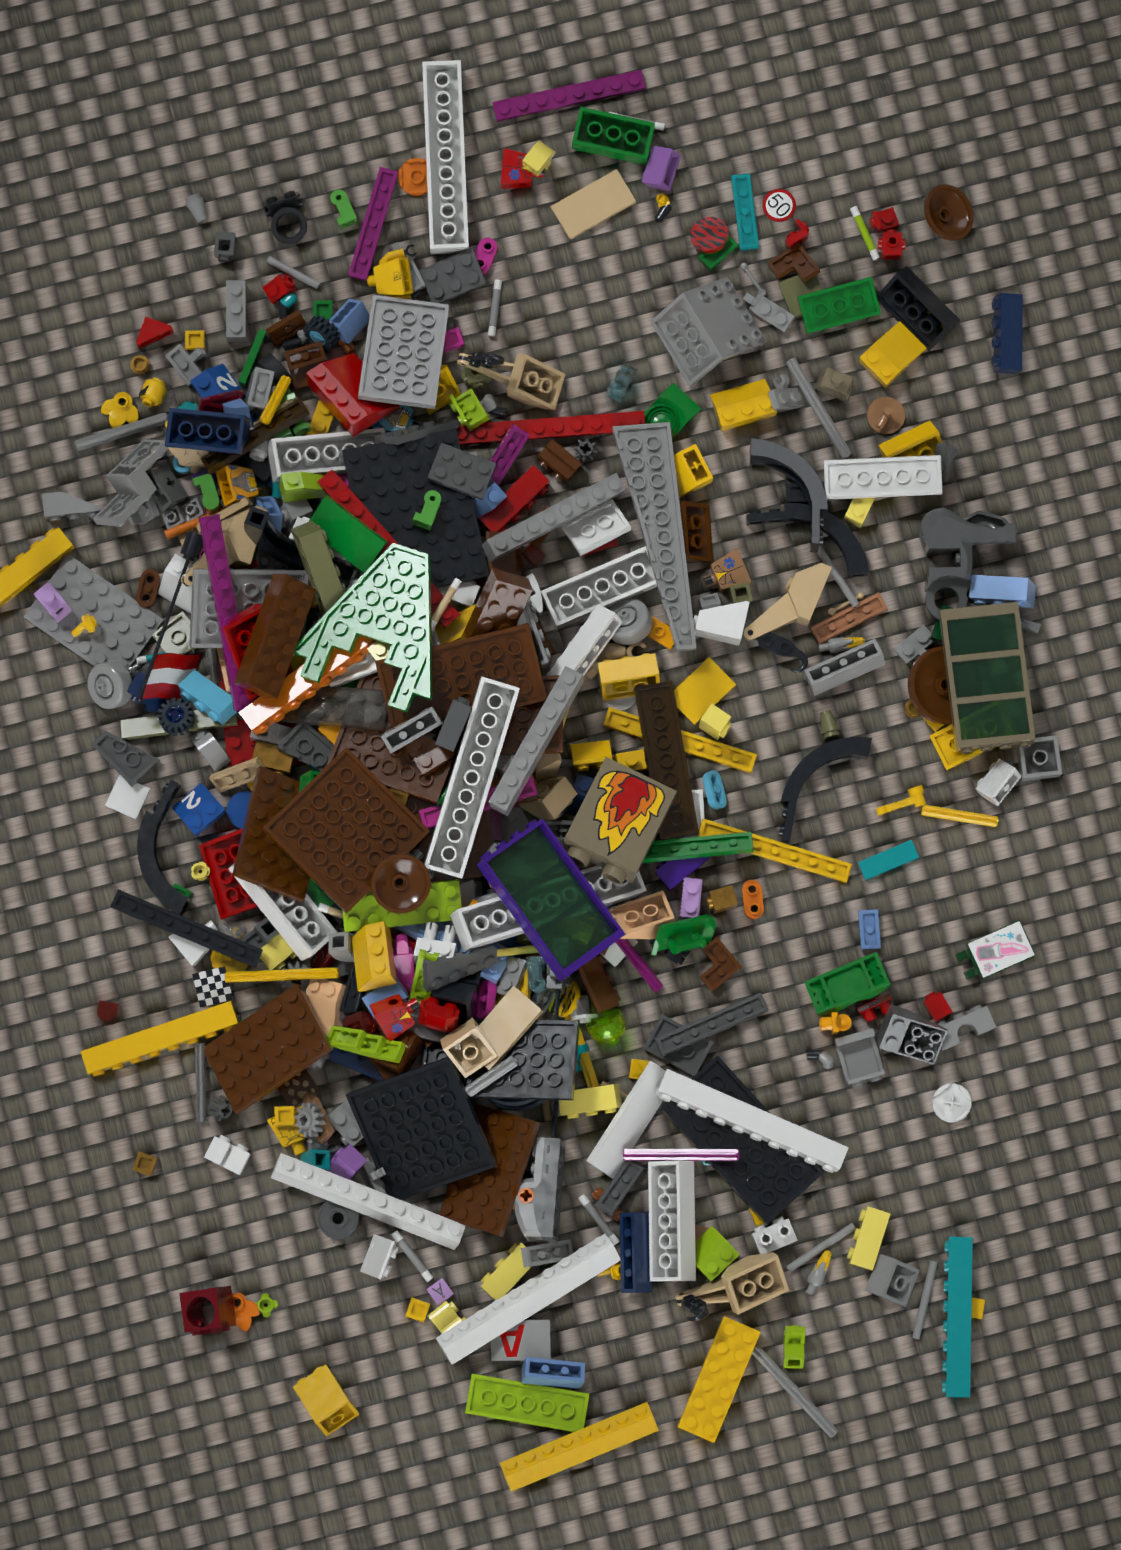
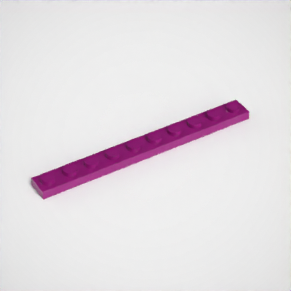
M214 514L199 517L233 708L234 711H240L254 700H248L244 688L234 683L238 671L222 627L238 613L220 515Z

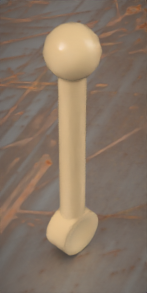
M859 592L855 597L857 600H861L864 598V594ZM847 601L836 608H830L828 614L830 616L835 615L838 610L849 605L850 602Z

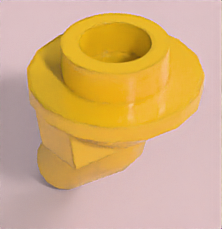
M88 613L82 616V622L71 633L74 637H77L85 629L88 633L95 632L97 622L94 616H89Z
M621 1261L599 1273L598 1277L611 1274L612 1279L620 1280Z

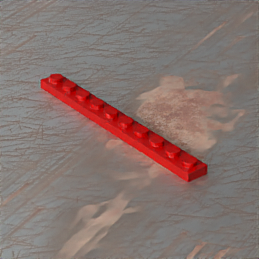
M644 411L489 422L483 423L472 431L467 426L459 425V428H456L460 445L502 442L512 424L530 434L527 440L613 434L612 426L645 424Z
M333 469L317 481V484L328 496L388 541L380 555L392 543L398 544ZM431 582V613L433 615L444 596ZM449 603L439 622L444 628H447L460 617V614Z

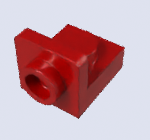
M893 207L879 212L876 210L872 211L869 222L872 229L875 228L876 233L899 227Z
M799 218L794 223L798 232L793 231L786 236L785 246L787 249L797 243L801 244L808 239L809 228L804 221L801 223Z

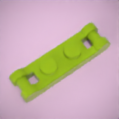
M420 949L409 1000L416 998L420 1004L422 999L425 1000L431 996V991L427 993L423 988V961H437L440 953L434 952L431 954L427 953L426 950Z

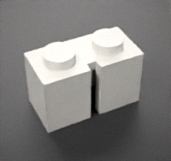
M220 1135L219 1138L214 1136L204 1158L241 1176L251 1156L247 1152L249 1148L239 1143L236 1147L230 1144L231 1139Z

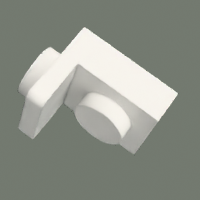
M580 996V999H577L576 1004L578 1005L576 1009L570 1014L571 1020H579L580 1024L591 1023V1019L598 1018V1014H590L588 996Z

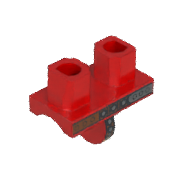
M890 993L876 1000L874 999L875 997L861 1000L862 1003L868 1000L870 1003L857 1008L858 1015H862L866 1023L876 1019L873 1009L878 1006L882 1014L886 1015L892 1000Z

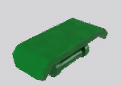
M701 915L660 925L651 955L656 956L657 951L668 948L672 954H679L682 951L706 947V942H711L717 925L714 917Z

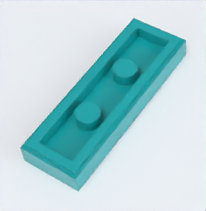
M909 840L858 862V866L866 881L919 858V855L912 840Z

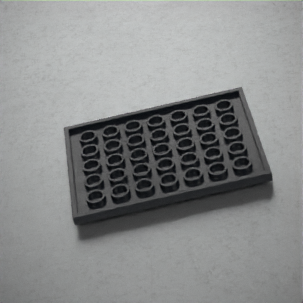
M456 428L429 433L427 437L398 445L381 442L342 450L350 490L399 545L429 554L431 582L436 588L450 586L455 578L459 579L461 583L489 577L472 497L427 480L441 443L461 450ZM434 490L441 495V502L431 531L413 525L412 521L415 512L420 514L422 512L425 494L428 491Z

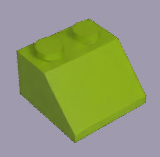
M713 1226L695 1241L696 1267L710 1282L740 1255Z

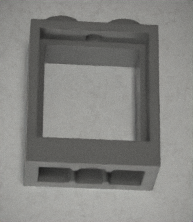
M461 696L458 699H453L436 739V745L454 751L472 708V705L469 704L470 700Z

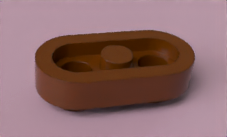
M147 569L141 574L136 594V601L141 607L150 608L156 602L160 585V576L157 571ZM153 577L154 582L148 583L147 579ZM149 596L150 600L148 602H144L143 597Z

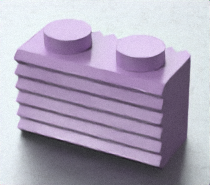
M683 879L679 908L680 919L699 916L702 879Z

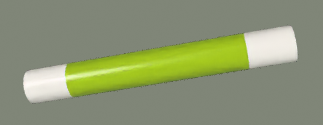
M854 206L850 211L873 261H876L880 256L858 207Z

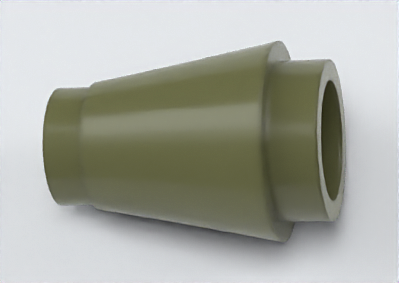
M831 710L821 712V736L825 740L838 738L840 736V729Z

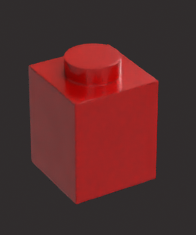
M933 991L924 996L926 1000L922 1004L934 1023L953 1012L941 992L936 994Z

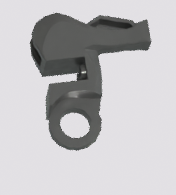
M945 508L933 509L925 514L919 525V539L925 555H955L953 557V567H929L926 573L924 587L926 592L925 605L931 616L939 620L940 609L935 605L934 597L938 591L943 589L951 590L955 593L958 599L956 608L966 607L968 600L966 593L972 572V546L975 544L1014 545L1016 543L1015 522L1009 523L1004 517L979 510L965 518H961Z

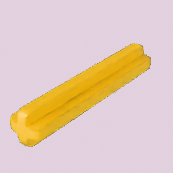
M281 376L260 417L262 423L270 424L291 383L290 377Z

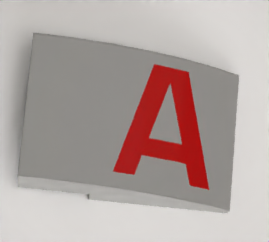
M524 1320L491 1340V1361L525 1360L526 1357L551 1359L550 1320Z

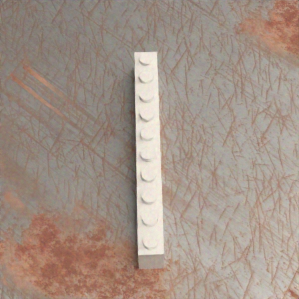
M598 604L546 676L561 675L564 667L567 666L583 674L584 677L623 623L617 614ZM500 755L495 771L504 775L515 755Z
M669 1069L664 1072L655 1093L660 1095L659 1098L666 1102L671 1100L678 1103L677 1106L682 1109L688 1110L690 1108L696 1111L695 1114L704 1118L707 1116L711 1117L719 1125L724 1126L727 1124L735 1132L748 1133L750 1138L756 1141L764 1140L772 1148L779 1149L780 1147L787 1150L786 1153L793 1157L801 1156L805 1158V1162L812 1165L817 1163L823 1166L822 1169L827 1172L833 1173L840 1170L849 1148Z
M282 1153L278 1157L270 1177L453 1250L459 1245L466 1226Z
M603 1234L584 1247L579 1248L573 1254L563 1258L560 1262L545 1269L539 1275L529 1279L518 1288L511 1290L505 1296L495 1300L484 1309L477 1311L471 1317L461 1321L450 1330L443 1332L436 1340L447 1359L453 1365L616 1264L621 1259L613 1243L606 1234Z

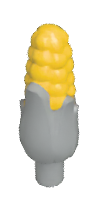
M863 637L831 638L828 640V643L819 644L820 652L830 651V653L843 652L864 644L865 639Z
M829 1250L822 1253L808 1276L807 1281L810 1284L806 1293L813 1295L816 1288L820 1287L824 1282L832 1256Z

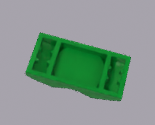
M673 383L644 412L645 424L670 422L673 440L702 409Z
M877 952L804 982L818 1016L840 1012L857 1001L875 997L891 986Z

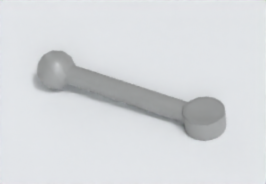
M741 263V269L745 270V272L747 273V275L759 291L758 294L761 296H765L766 291L764 289H761V287L759 286V284L747 268V263Z

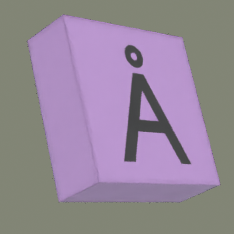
M443 1278L426 1289L437 1305H440L454 1294Z

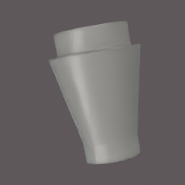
M199 193L185 199L187 202L185 205L197 223L208 219L203 197Z

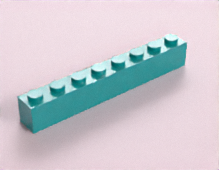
M949 1237V1241H945V1253H948V1261H944V1272L948 1273V1281L944 1280V1292L948 1293V1301L944 1300V1312H947V1320H943V1332L947 1333V1341L943 1340V1352L947 1353V1361L943 1360V1373L947 1374L946 1381H942V1393H946V1397L970 1398L973 1237Z

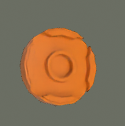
M409 159L399 169V185L409 195L420 196L428 193L427 162L425 159Z

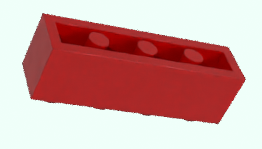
M533 465L505 492L507 497L493 510L479 517L478 522L487 531L503 532L507 530V526L511 522L515 523L522 516L521 512L525 508L528 510L536 503L535 499L539 495L543 496L550 489L548 487L550 481Z

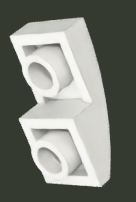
M531 573L526 576V578H529L532 592H534V595L530 596L532 602L531 611L537 612L540 617L543 615L541 591L535 576Z

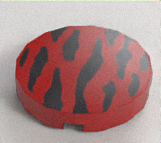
M704 217L693 225L690 238L695 249L706 254L716 253L728 241L729 231L721 219Z

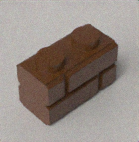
M554 439L538 455V464L546 471L550 469L554 473L553 477L560 483L564 481L567 484L582 467V463Z

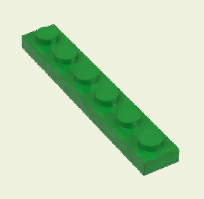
M752 832L653 841L643 863L753 853Z

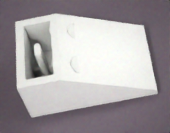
M374 1234L360 1272L381 1280L384 1277L388 1278L392 1268L389 1265L391 1258L395 1259L399 1247H396L397 1242Z

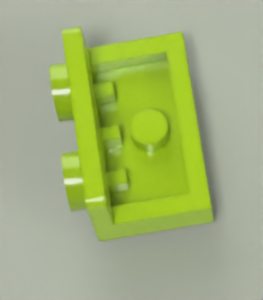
M472 388L456 398L453 394L448 395L452 401L449 405L454 413H459L460 416L457 418L463 427L467 426L472 431L490 420Z

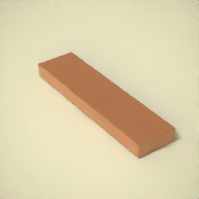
M878 592L860 601V604L854 608L851 606L810 627L818 644H823L829 639L887 611L888 608L880 593Z

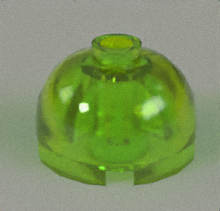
M620 1009L603 1013L605 1016L599 1019L594 1018L591 1020V1023L586 1024L587 1031L594 1041L601 1044L609 1043V1045H614L620 1041L619 1037L626 1030V1021Z

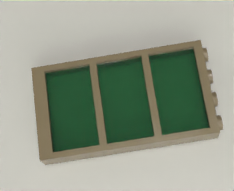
M1018 602L940 610L939 621L955 750L961 751V753L973 752L972 749L990 751L992 747L1010 749L1012 748L1011 745H1019V747L1031 746V743H1034L1036 738Z

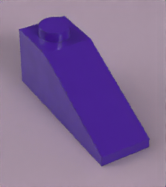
M711 857L662 861L656 866L657 871L655 875L670 892L684 878L691 875Z

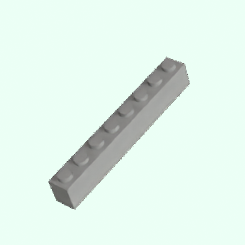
M617 473L489 538L482 544L484 552L491 563L612 500L626 489Z
M567 666L564 667L489 800L491 808L506 816L509 815L584 683L583 674Z

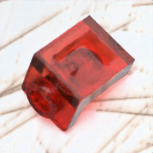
M359 1011L342 1019L343 1027L362 1029L369 1033L376 1032L375 1020L371 1013Z

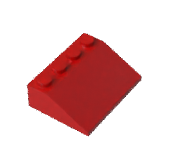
M354 353L322 362L306 373L309 388L353 437L400 407L398 404L358 399L363 363Z
M254 604L246 608L222 627L237 671L240 668L262 604ZM291 663L289 665L286 677L290 675L292 672H294ZM244 688L248 700L259 696Z
M243 828L199 845L203 861L210 868L208 878L220 919H226L259 908L228 869L235 863Z

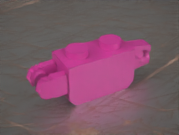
M400 934L396 937V948H393L396 976L409 994V997L406 998L408 1002L415 974L414 965L416 964L412 947H408L407 936Z

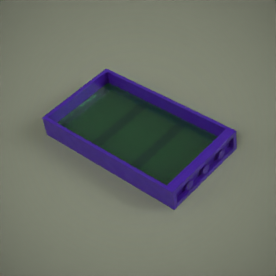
M543 818L538 822L534 819L525 826L527 829L524 832L518 830L510 836L511 841L506 843L504 840L495 847L497 849L491 854L488 851L481 856L480 859L482 861L477 864V867L557 979L562 981L626 934Z

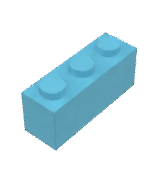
M193 670L178 685L181 691L180 696L183 700L193 703L197 710L207 713L214 722L218 721L224 725L237 712L234 711L231 695L196 670Z

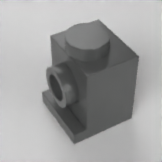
M216 231L214 255L215 258H218V261L230 262V259H234L235 233ZM227 246L229 247V250L222 251V248Z

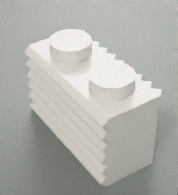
M999 758L997 762L991 764L989 772L978 781L975 789L980 796L999 806L1004 797L1009 794V791L1019 781L1021 775L1016 768Z

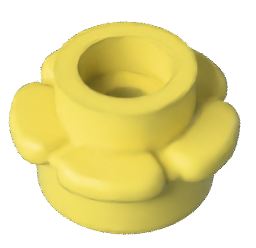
M204 862L195 863L191 868V876L195 880L204 881L210 874V868Z

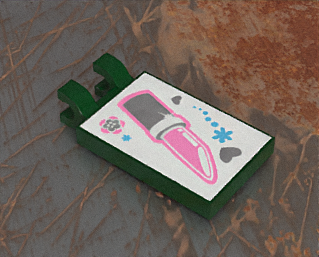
M1020 920L966 943L968 949L955 955L958 962L970 958L974 968L964 972L966 980L980 975L981 979H985L1036 956Z

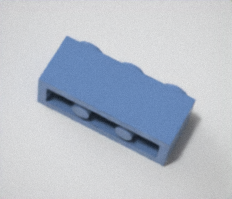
M526 1357L522 1364L521 1383L580 1389L584 1383L585 1363Z

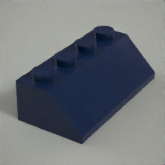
M169 408L165 447L241 454L248 440L250 418L239 414Z

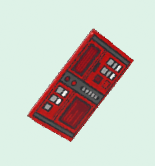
M329 941L310 960L311 969L329 968L336 961L329 953Z

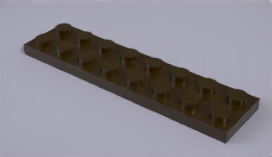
M667 681L634 687L649 778L677 791L674 801L659 829L660 840L699 834L673 682Z

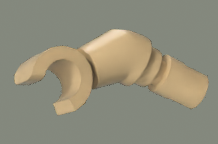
M643 642L628 645V647L617 643H607L585 675L592 679L598 674V663L604 660H618L626 656L634 657L631 652L633 647L639 646L643 650L647 646Z

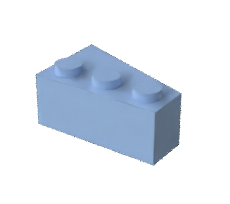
M971 575L969 598L974 601V604L986 605V603L1018 602L1019 607L1034 608L1036 585L1029 578Z

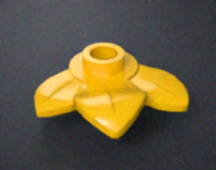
M127 392L117 393L113 399L106 400L101 407V413L109 415V423L112 428L122 426L125 421L128 423L138 421L139 417L138 409L132 404V397ZM120 398L126 400L125 405L119 403Z

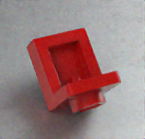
M288 274L278 275L262 287L272 304L277 303L286 294L297 291L294 279Z

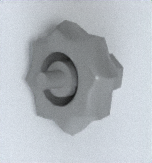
M310 1137L307 1141L308 1151L311 1149L327 1150L329 1146L328 1142L326 1144L318 1143L316 1137Z

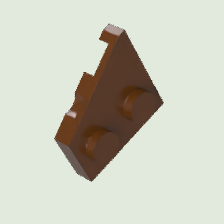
M425 735L405 745L423 776L428 775L456 757L454 752L436 745L434 740Z

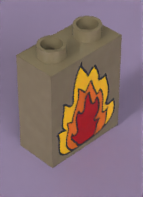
M605 757L564 838L563 848L568 851V855L576 865L587 867L588 863L591 862L603 868L601 875L610 882L622 885L624 880L633 883L674 801L677 791Z

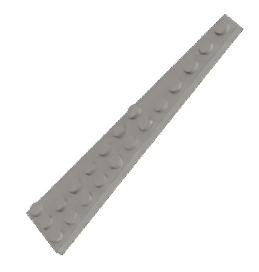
M670 422L612 426V432L676 652L696 650Z

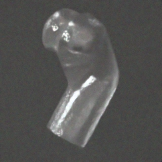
M224 920L217 926L222 933L236 939L243 938L247 933L245 926L230 927Z

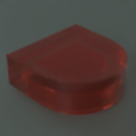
M99 1000L98 1017L105 1022L113 1021L117 1016L119 1004Z

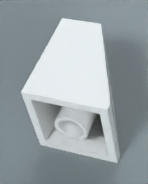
M177 554L173 556L164 570L158 592L160 596L170 602L173 599L186 561ZM189 562V565H188V568H187L186 572H187V571L191 568V566L193 565V564H191L190 562ZM182 584L175 605L191 614L192 586L186 587Z
M744 601L700 610L699 615H694L693 619L695 636L739 646L750 602Z

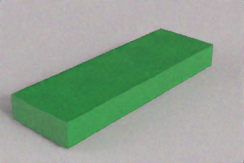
M260 329L257 332L238 380L241 387L247 388L250 376L267 338L265 330Z

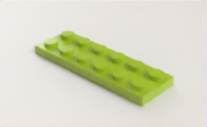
M459 879L431 882L430 892L425 902L417 909L408 913H393L384 909L374 898L371 889L347 914L342 910L344 932L359 931L365 925L384 921L388 927L451 921L450 915L457 909L462 908Z
M472 1374L465 1413L575 1432L584 1428L589 1393L542 1385L523 1384L519 1381Z

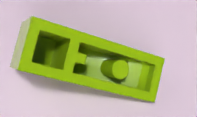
M301 471L281 474L279 488L283 503L326 496L327 494L317 484V481L324 475Z

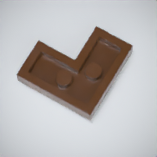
M800 243L795 244L767 262L769 269L777 279L795 270L805 283L820 273L819 267Z
M718 937L702 949L714 965L699 978L713 992L741 969L742 966Z

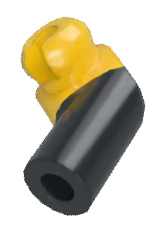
M660 193L656 197L659 211L654 219L659 223H662L671 211L670 200L664 193Z

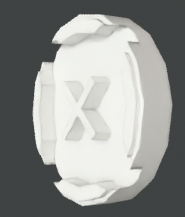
M955 1083L945 1084L934 1093L932 1108L936 1116L948 1123L958 1122L969 1114L971 1097L963 1086Z

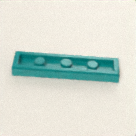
M750 173L731 175L740 251L759 249Z

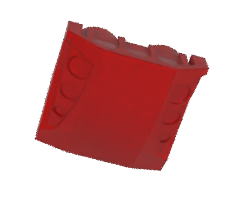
M427 997L425 1000H421L417 1022L426 1028L450 1033L458 1026L460 1011L453 1003H446L443 1007L440 1006V1002L436 998Z

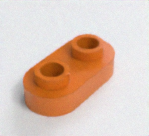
M748 880L742 887L744 913L750 919H758L764 912L762 887L756 880ZM750 886L755 887L756 891L754 893L749 892L748 888ZM751 906H757L758 911L752 912Z

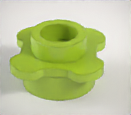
M263 1293L261 1299L256 1302L258 1309L263 1313L264 1317H269L271 1311L278 1306V1302L272 1300L267 1293Z

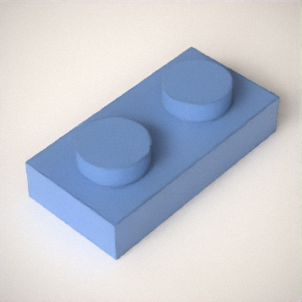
M878 909L859 910L858 921L861 950L881 949Z

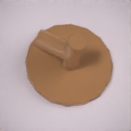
M880 397L869 406L867 421L870 427L877 433L883 435L893 434L903 426L905 410L896 399Z

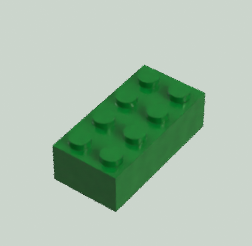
M580 106L572 140V149L646 166L655 123Z

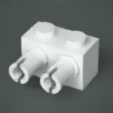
M427 922L424 937H417L413 954L415 964H417L420 949L426 950L427 953L431 954L434 952L440 953L439 957H454L455 953H458L457 945L454 943L456 937L455 927L452 926L450 929V925H446L443 941L435 940L438 925L432 923V926H430L431 922Z
M783 1217L772 1221L773 1225L767 1228L765 1224L754 1228L755 1233H752L751 1236L759 1254L769 1253L798 1241L789 1218L786 1220Z

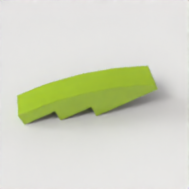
M333 1025L327 1036L332 1047L395 1063H400L407 1046L403 1042L393 1040L389 1042L383 1036L367 1034L363 1030Z

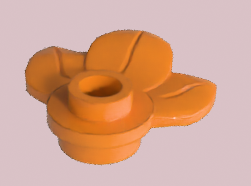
M233 1293L236 1325L243 1331H248L252 1324V1317L260 1314L258 1306L254 1301L247 1300L242 1293ZM236 1299L241 1301L240 1306L235 1304Z

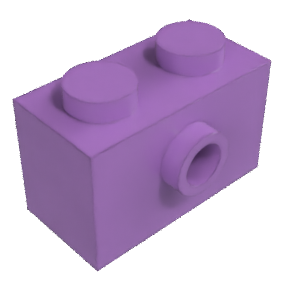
M653 146L646 169L643 172L642 182L650 188L670 191L681 155L670 148Z
M349 1144L345 1149L341 1147L335 1153L334 1157L330 1160V1170L328 1172L352 1180L366 1163L367 1159Z

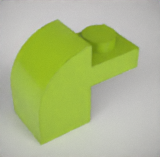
M785 1326L783 1368L803 1369L805 1326Z

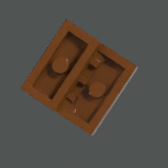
M321 341L284 352L295 389L307 386L306 373L320 363L327 361Z

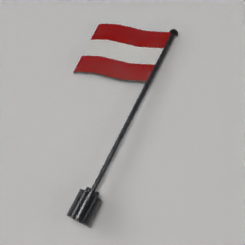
M188 531L180 554L183 555V559L186 561L138 698L136 697V701L139 703L143 699L156 697L182 699L178 685L193 670H196L201 653L192 655L157 653L182 585L181 577L186 573L189 562H194L195 559L198 560L204 545L201 534Z

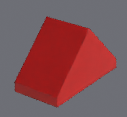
M145 316L136 340L138 348H144L174 334L173 328L169 324Z

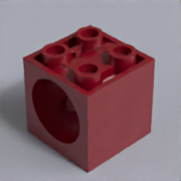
M231 1286L179 1293L185 1333L192 1332V1336L229 1331L230 1326L236 1325ZM206 1299L211 1301L215 1310L214 1318L210 1324L206 1322L202 1315V1306Z

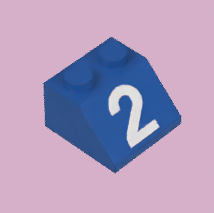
M224 364L209 368L190 380L192 387L200 398L239 389L242 390Z
M202 783L171 807L196 837L226 813V810Z

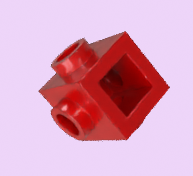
M892 229L886 230V232L882 233L881 238H878V250H881V259L900 260L902 250H905V239H902L901 232Z

